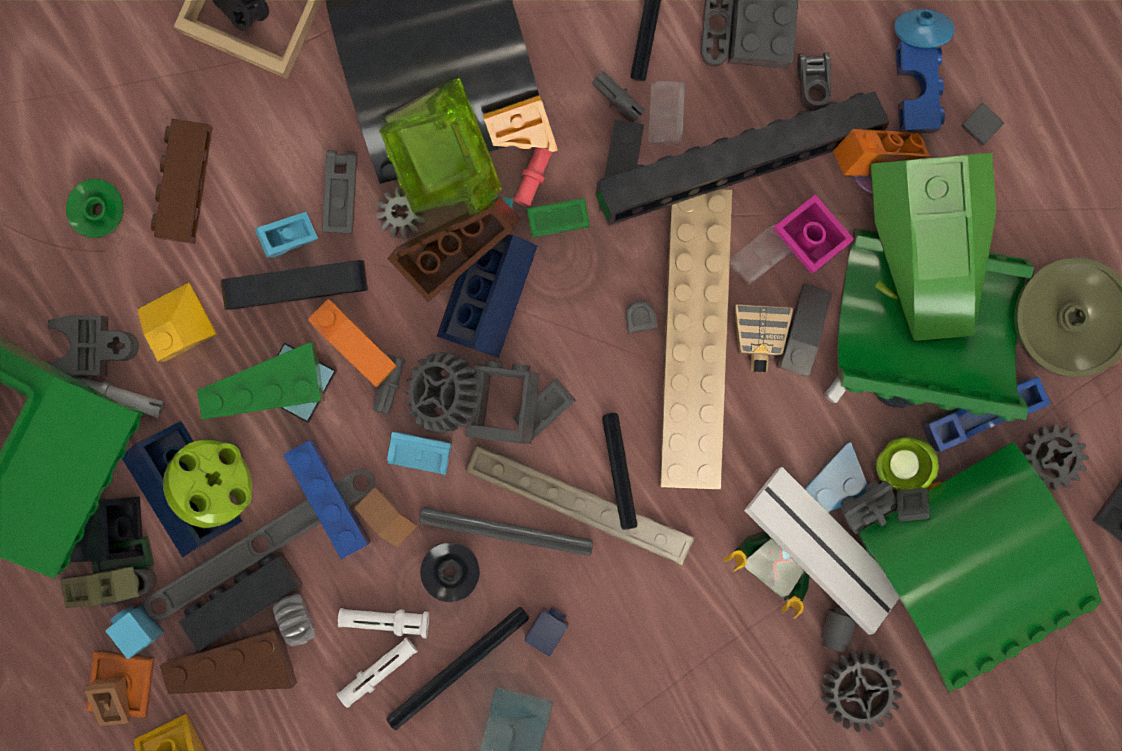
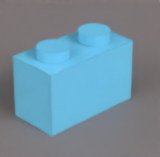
M132 605L127 609H123L110 619L113 625L105 630L127 659L141 652L165 633L156 620L148 616L144 605L136 609Z

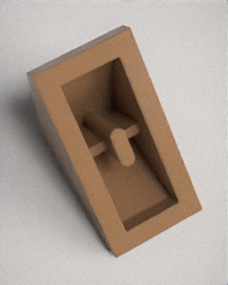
M376 486L354 506L355 510L378 536L396 547L417 527V524Z
M126 676L96 679L85 686L84 692L99 726L129 723Z

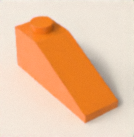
M327 299L308 319L375 387H378L397 367L373 340L330 299Z

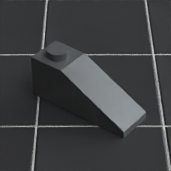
M803 283L789 326L783 355H780L776 368L801 376L810 375L819 347L832 292Z

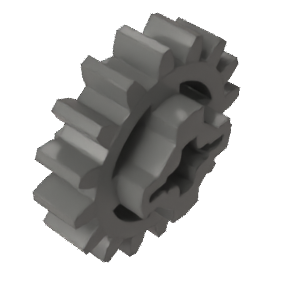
M1051 425L1050 432L1046 427H1040L1039 436L1033 433L1029 435L1033 442L1031 444H1023V447L1028 450V454H1024V456L1046 487L1050 482L1051 489L1058 490L1060 483L1063 487L1068 488L1070 487L1069 479L1074 481L1080 480L1077 472L1078 470L1086 471L1087 468L1081 465L1082 460L1089 459V456L1081 453V450L1087 446L1084 443H1077L1080 437L1079 434L1074 433L1069 436L1070 428L1063 427L1059 432L1058 425ZM1054 437L1063 439L1068 445L1060 446ZM1039 446H1041L1040 453L1038 457H1036L1037 450ZM1053 452L1062 453L1055 459L1056 462L1048 461L1054 456ZM1071 458H1073L1072 464L1070 468H1068ZM1041 469H1050L1055 477L1047 476Z

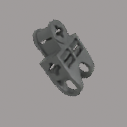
M71 315L48 320V329H58L59 332L66 334L70 340V350L64 357L57 358V361H47L48 364L66 374L107 376V361H128L134 358L138 352V340L133 334L122 331H108L107 316ZM116 343H125V348L116 349Z

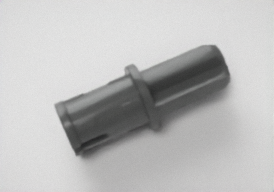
M600 72L592 81L593 86L611 102L610 106L614 105L630 122L634 123L645 111L626 93V88L623 90L605 72Z
M389 354L387 356L397 367L379 385L373 406L375 412L385 415L390 413L396 389H400L398 382L406 359Z

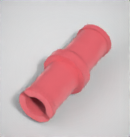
M534 148L535 150L527 169H523L521 173L523 179L513 199L514 202L525 207H531L539 184H543L545 179L543 174L553 154L552 151H548L546 148Z

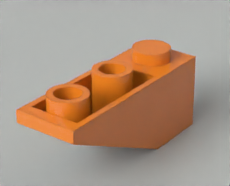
M852 129L833 150V154L843 174L850 176L871 175L870 164L918 160L922 159V157L930 158L923 138L919 133Z

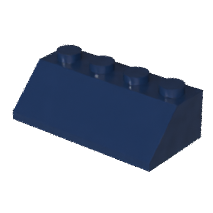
M508 234L457 277L437 337L499 358L538 245Z
M180 421L136 443L126 451L122 460L183 558L242 522V519L238 515L226 524L202 528L183 521L168 505L163 490V478L166 468L172 457L180 449L194 442L184 424ZM179 461L180 467L188 471L187 465ZM189 502L190 507L194 511L199 512L197 505Z

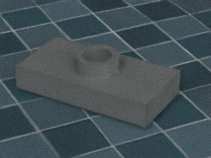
M554 379L537 395L532 440L576 401L558 379ZM521 410L512 418L518 425Z

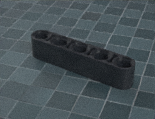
M364 260L221 280L225 310L368 290Z

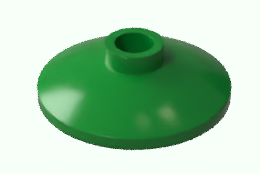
M88 179L79 183L70 192L66 202V216L69 224L77 233L89 238H101L112 233L120 224L124 213V203L120 192L114 185L101 179ZM98 205H102V213L97 215L95 209Z

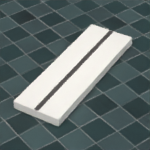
M783 467L776 469L744 511L867 634H874L899 600L898 594L879 564Z

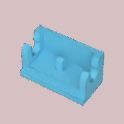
M394 431L391 434L387 461L388 464L446 475L452 443Z

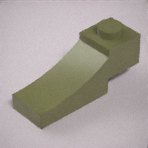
M133 567L60 579L65 608L94 606L139 596V581Z

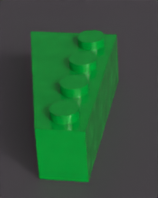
M309 342L198 389L201 419L325 401L316 342Z

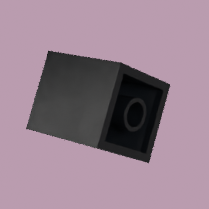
M140 497L98 500V508L90 516L84 528L85 533L82 539L76 543L70 555V562L108 561L144 556L142 544L109 550L108 545L132 539L139 540L142 537Z

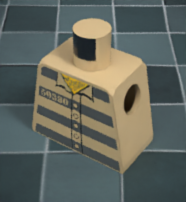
M737 304L733 306L738 353L751 354V372H768L769 355H783L793 308Z

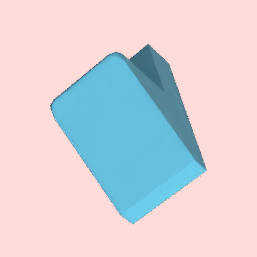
M307 212L255 229L266 256L273 258L281 257L289 250L312 243L318 239Z

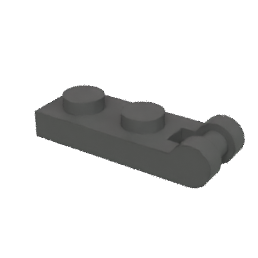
M327 150L322 221L323 233L353 234L358 152L348 151L347 154H338L337 150ZM337 165L346 166V174L336 173Z

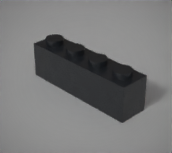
M274 554L269 555L258 563L261 568L251 574L249 570H246L233 579L236 583L233 587L226 590L222 586L208 595L211 601L201 606L197 602L184 611L186 617L180 620L179 623L198 652L302 584V581L284 554L277 558Z

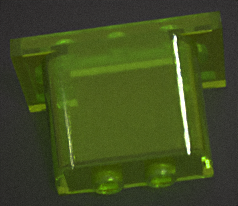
M457 78L448 81L425 102L426 109L386 123L379 129L386 147L387 157L394 166L399 186L404 190L413 213L465 201L470 215L480 213L503 189L461 80Z

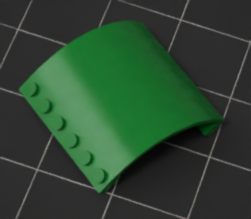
M854 228V240L851 242L843 285L837 337V369L841 387H845L847 391L852 393L874 392L877 396L885 399H892L894 396L902 397L913 404L935 403L938 407L946 410H954L955 407L963 408L974 415L996 414L999 418L1007 421H1015L1016 418L1026 420L1029 408L1024 398L1019 397L1016 383L1015 354L1017 334L1014 325V311L1018 295L1025 284L1026 278H1032L1034 266L1030 260L989 252L974 336L913 341L878 233ZM879 281L882 282L898 299L884 294L875 285Z
M1014 442L928 491L930 519L900 522L897 509L884 517L887 522L884 526L881 527L875 522L858 532L864 548L870 556H874L916 625L938 668L937 671L941 681L948 692L966 686L973 678L990 672L995 665L1007 658L1010 659L1017 656L1024 648L1033 643L1041 642L1048 634L1057 629L1065 628L1072 620L1084 613L1087 614L1094 611L1102 603L1094 574L1075 533L1040 476Z

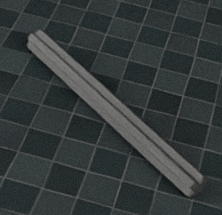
M422 508L419 514V523L585 556H590L592 553L593 541L589 539L428 508Z

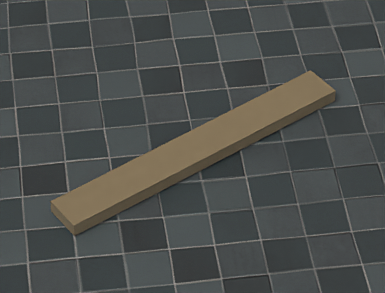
M476 445L465 471L683 565L694 540V537L638 513H636L637 527L622 530L617 504L480 445Z

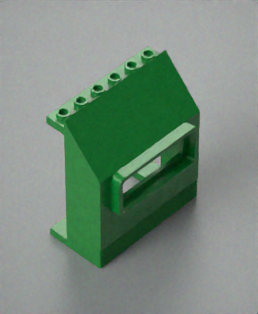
M0 337V382L27 397V401L0 451V558L55 579L57 574H61L69 565L70 555L76 543L82 539L85 533L84 528L90 516L96 512L99 505L98 500L103 490L111 483L112 473L117 463L124 457L128 441L140 426V418L143 411L133 406L116 402Z

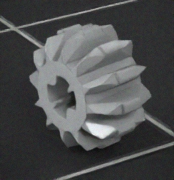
M399 187L395 188V198H392L386 192L384 196L389 202L387 204L383 202L377 203V206L384 209L385 212L377 213L376 218L378 220L387 219L380 227L382 230H387L392 226L390 230V236L395 237L399 229H401L402 237L408 238L407 228L410 227L412 232L417 234L419 230L414 223L425 224L426 222L424 218L417 216V214L425 213L427 209L425 206L416 207L421 203L422 198L418 195L411 200L413 194L411 189H407L404 197H402L401 189ZM399 206L402 209L407 207L409 211L405 212L408 216L404 220L401 217L396 219L394 215H397L395 210Z
M297 593L291 596L287 595L282 597L281 600L274 602V618L281 635L291 647L298 644L302 645L308 642L307 640L314 638L315 628L307 605Z

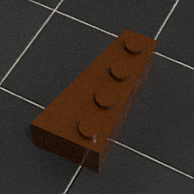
M278 627L202 649L199 652L196 651L172 658L160 665L168 694L293 688L297 683L284 638Z

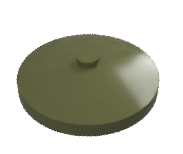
M1079 257L1051 262L1032 274V278L1026 281L1018 295L1014 311L1016 334L1029 358L1041 368L1056 375L1067 377L1093 375L1107 369L1122 356V278L1114 270L1101 262Z

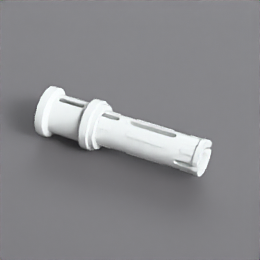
M340 608L338 627L394 631V634L397 636L415 634L421 635L422 638H427L430 615L427 611H424L423 614L405 613L403 609H399L395 613Z

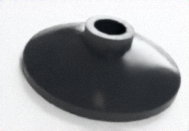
M447 542L435 546L426 554L421 564L420 576L424 588L431 596L444 602H456L466 598L473 592L479 581L480 568L477 558L467 547L458 543ZM447 566L455 567L456 574L450 577L445 573Z

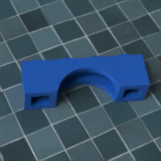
M1029 377L1017 382L1019 397L1024 398L1029 408L1027 414L1051 405L1039 377ZM956 408L921 424L930 445L935 451L941 452L1007 420L999 418L996 414L974 415L966 409Z
M315 439L308 440L283 454L339 557L343 559L371 543L358 517L349 508L336 486L329 465Z

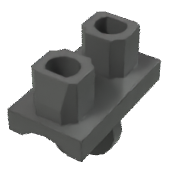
M874 480L866 485L865 494L858 499L849 496L841 501V511L854 534L875 521L879 526H884L887 524L884 515L898 507L897 499L887 481L879 483Z

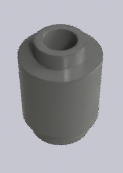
M836 605L835 610H828L821 635L824 638L822 645L833 650L845 652L847 645L851 644L856 622L838 605Z

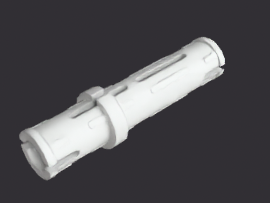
M407 637L404 638L401 643L382 656L366 671L358 672L356 679L343 690L336 693L339 700L345 707L349 708L351 704L365 693L373 692L375 685L396 670L414 653L418 652L416 647ZM397 654L399 655L397 659H395L391 664H389L386 668L380 671V668L382 666H384ZM373 674L375 675L370 681H368V682H367L365 685H363L360 689H358L357 691L355 690L361 683H363V682H364L366 679H368L371 675H373Z

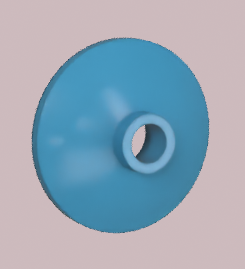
M914 9L904 12L896 19L894 30L896 35L909 45L920 48H934L948 43L953 38L955 26L953 21L941 12L931 9Z

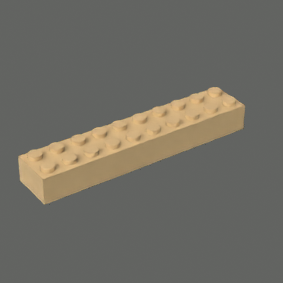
M719 189L670 205L659 471L660 487L721 489L732 190Z

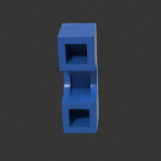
M903 41L896 45L897 76H912L918 80L921 86V94L918 99L903 100L898 105L899 132L935 133L944 124L945 110L944 107H940L939 96L943 94L944 83L943 78L939 77L938 66L942 64L941 48H920Z

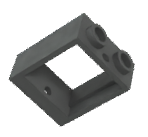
M485 360L484 366L474 365L473 369L476 371L472 378L480 381L475 386V390L481 394L475 396L474 401L479 406L471 408L474 417L467 418L465 436L518 444H531L540 373L530 372V366L513 364L512 370L503 369V362ZM491 375L524 379L518 430L485 426Z

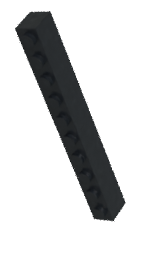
M875 91L868 94L858 93L840 103L830 102L821 109L812 112L809 110L802 111L794 118L785 121L778 119L769 123L766 127L757 130L755 128L747 129L736 137L729 139L727 137L719 138L711 145L702 148L695 146L686 150L683 154L674 157L671 155L664 156L656 163L647 166L640 164L632 167L628 172L619 175H606L600 181H597L595 195L607 224L610 226L831 153L852 129L885 131L889 119Z

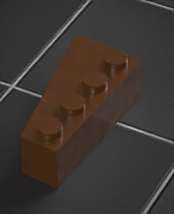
M500 196L396 247L387 259L429 302L508 235L521 218Z

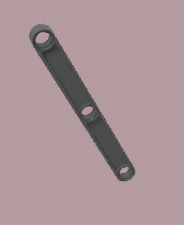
M359 469L340 479L335 484L349 506L364 497L375 486V477L370 471ZM358 474H364L370 480V485L365 491H359L354 487L353 480ZM308 500L304 501L152 594L145 602V610L148 616L155 620L168 617L320 524L321 522ZM256 536H264L268 540L269 547L265 552H258L254 549L253 540ZM157 597L163 598L167 602V610L163 614L156 613L152 608V602Z

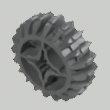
M439 352L427 355L426 359L418 360L419 367L411 368L414 376L413 378L406 379L410 383V388L404 392L410 397L405 404L412 406L409 415L416 417L415 423L424 425V429L428 431L445 433L458 430V426L467 425L466 418L474 417L471 408L479 406L474 400L475 396L481 394L475 390V386L480 381L472 378L476 370L468 367V361L460 359V356L457 354ZM445 369L451 376L446 378L440 372ZM438 406L439 409L443 410L444 414L440 416L434 408Z
M864 650L861 652L860 659H858L854 651L850 652V661H847L843 655L839 656L842 665L838 667L832 662L830 667L835 671L834 674L825 672L823 675L824 678L830 681V684H821L823 691L830 692L821 697L824 703H830L825 710L828 714L836 712L833 720L836 723L843 720V727L845 729H849L853 722L856 732L861 731L863 723L868 731L873 730L872 722L874 721L879 727H883L884 723L880 718L885 716L891 720L893 716L888 710L890 708L894 710L899 709V705L893 702V699L902 698L900 692L893 690L901 686L899 680H892L897 675V671L895 669L887 670L890 663L887 660L879 663L880 656L876 653L871 656L870 660L868 652ZM861 668H868L878 672L883 682L866 681ZM852 671L850 684L841 688V691H838L843 678ZM860 682L867 689V693L864 692L865 695L862 699L855 693V690H858L857 687L860 686ZM882 691H884L880 703L872 710V699L877 695H881ZM846 699L847 702L856 701L861 714L848 712L842 708L840 700Z

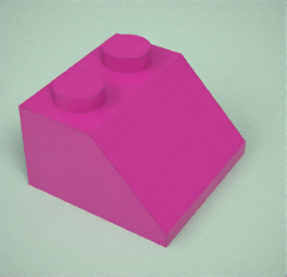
M816 194L773 227V230L811 274L825 266L854 240Z

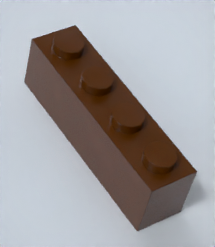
M171 118V125L165 129L164 142L168 145L166 155H162L160 161V172L163 173L162 185L158 184L155 195L156 202H159L157 214H153L151 221V230L154 231V237L191 244L196 242L213 129L206 123Z

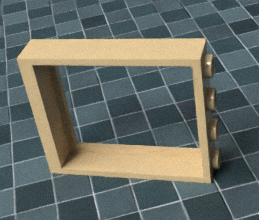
M185 0L174 28L181 34L288 79L322 0L307 1L283 58L198 21L207 0Z

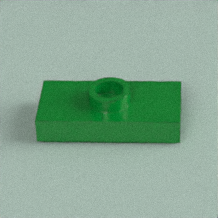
M585 198L527 208L532 238L590 228Z

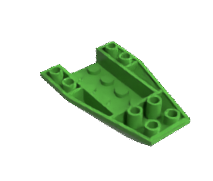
M992 153L870 164L874 223L913 341L974 336L996 217Z

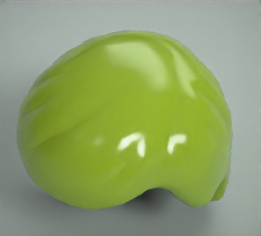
M906 436L895 438L888 442L885 449L878 455L875 467L879 479L882 482L887 481L894 490L926 488L937 477L939 460L935 449L928 442L918 437Z

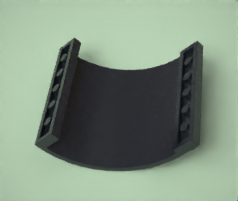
M512 0L326 1L348 89L380 184L418 173L385 116L432 89L439 87L477 155L504 148L502 146H493L483 114L539 96Z

